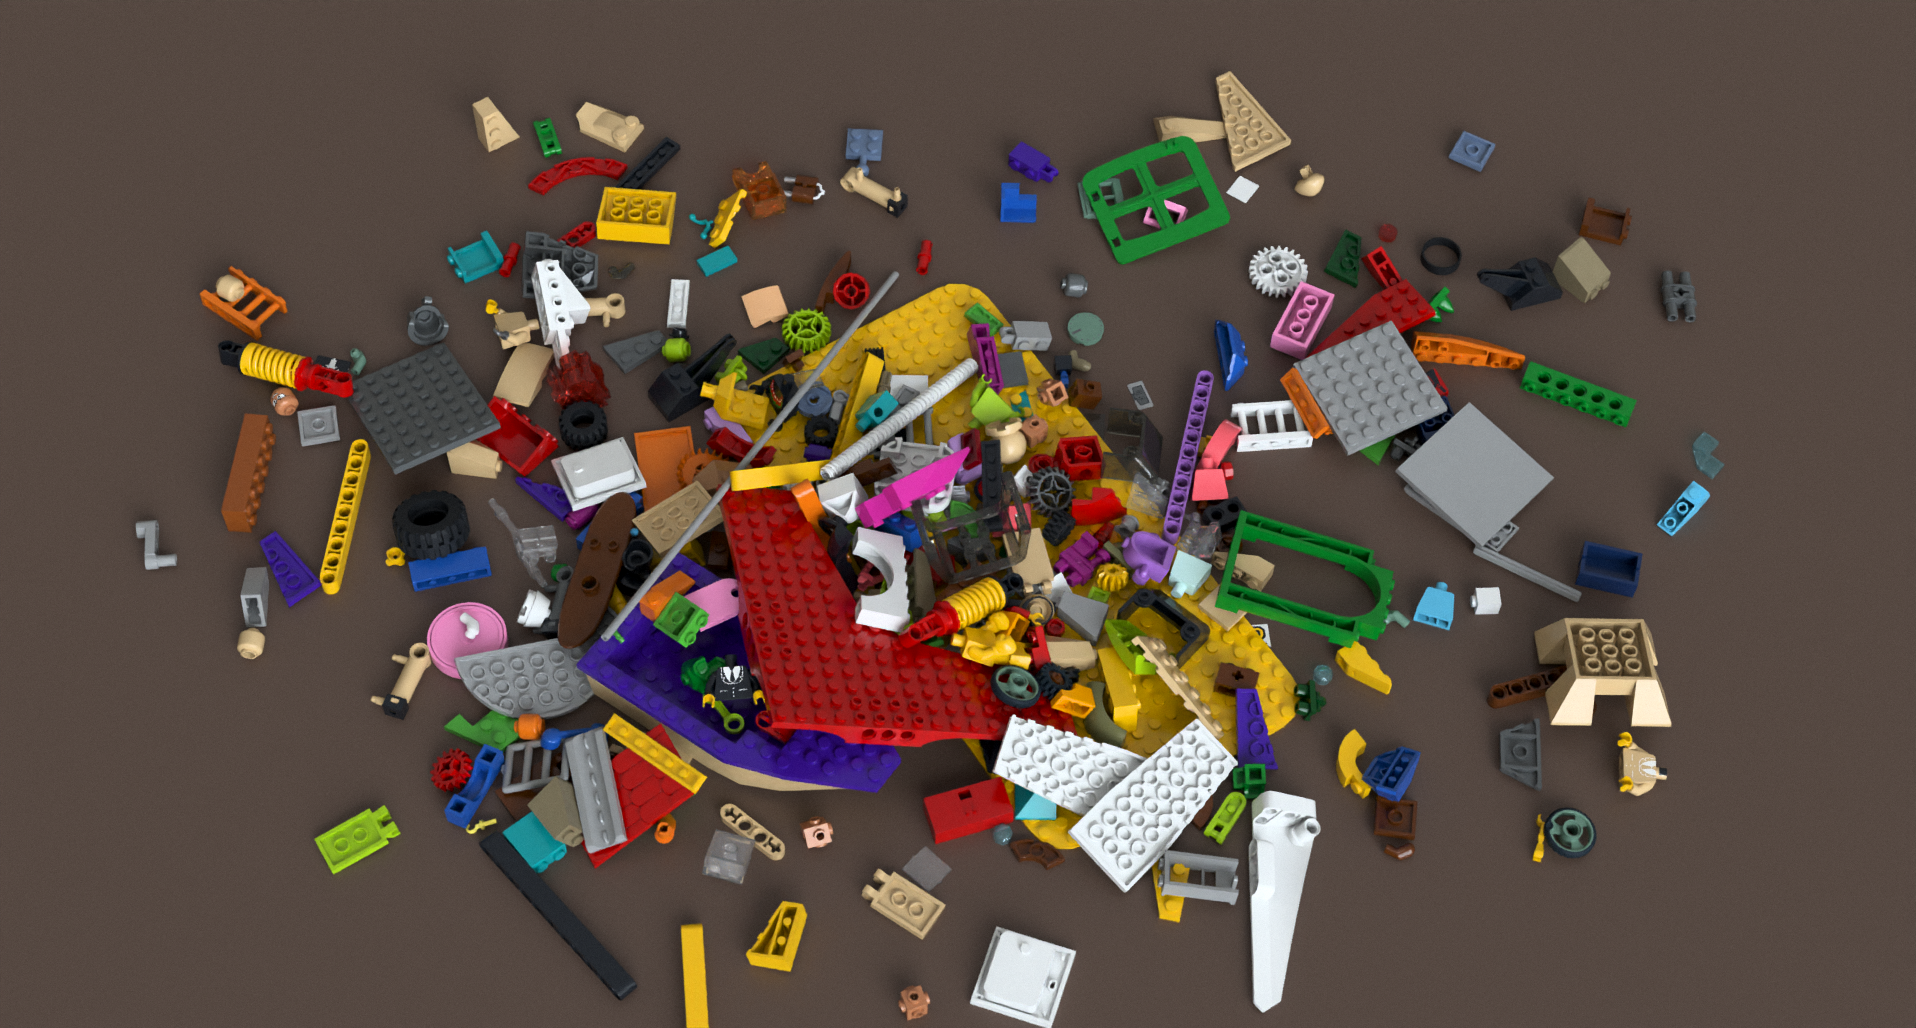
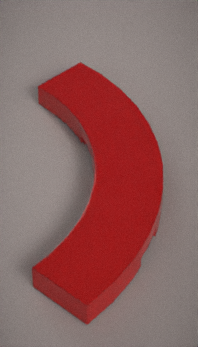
M595 157L576 158L558 163L546 172L543 171L528 184V188L544 196L552 187L564 180L583 175H600L619 180L628 168L627 164L608 158L605 160L595 159Z

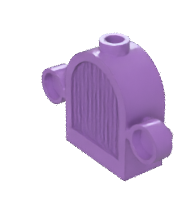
M1138 531L1131 538L1126 536L1121 545L1125 561L1131 568L1136 570L1132 575V579L1138 585H1145L1149 578L1160 583L1170 569L1176 550L1175 546L1162 540L1158 534Z

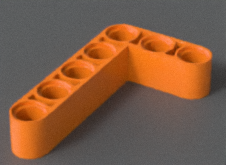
M807 478L790 489L807 521L813 526L827 551L830 536L818 524L820 517L827 516L812 484ZM847 553V561L849 563H852V560Z

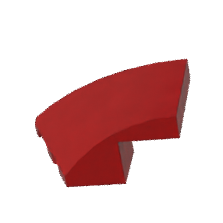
M1093 487L1091 500L1072 499L1071 516L1076 519V525L1074 526L1096 525L1127 515V508L1121 505V500L1115 495L1116 493L1113 489Z

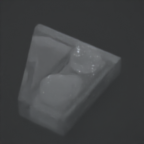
M1136 472L1126 508L1163 519L1168 499L1143 475Z

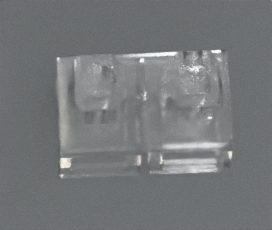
M553 525L536 527V529L534 527L517 529L514 542L516 547L518 546L520 549L521 559H525L528 565L537 564L539 557L543 556L545 562H555L558 542Z

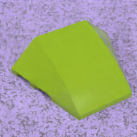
M1106 619L1105 627L1107 634L1126 666L1134 674L1155 675L1157 673L1155 670L1156 664H1152L1149 660L1147 661L1143 656V648L1139 644L1135 646L1131 641L1136 636L1147 637V634L1127 620ZM1174 653L1169 654L1176 659V655Z

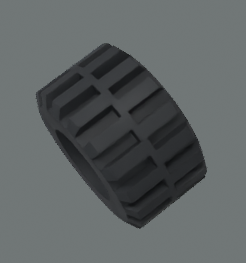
M580 400V402L574 401L572 405L568 404L566 406V410L563 409L561 411L559 427L561 438L565 441L566 446H571V449L575 450L577 448L578 451L604 443L603 439L607 438L608 426L604 409L599 407V404H593L590 400L588 402ZM581 423L592 424L591 426L583 429L575 427Z

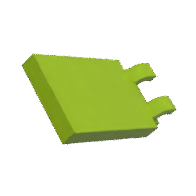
M385 805L373 813L369 808L314 839L333 875L389 844L387 838H393L401 834L394 821L383 827L381 822L392 818Z

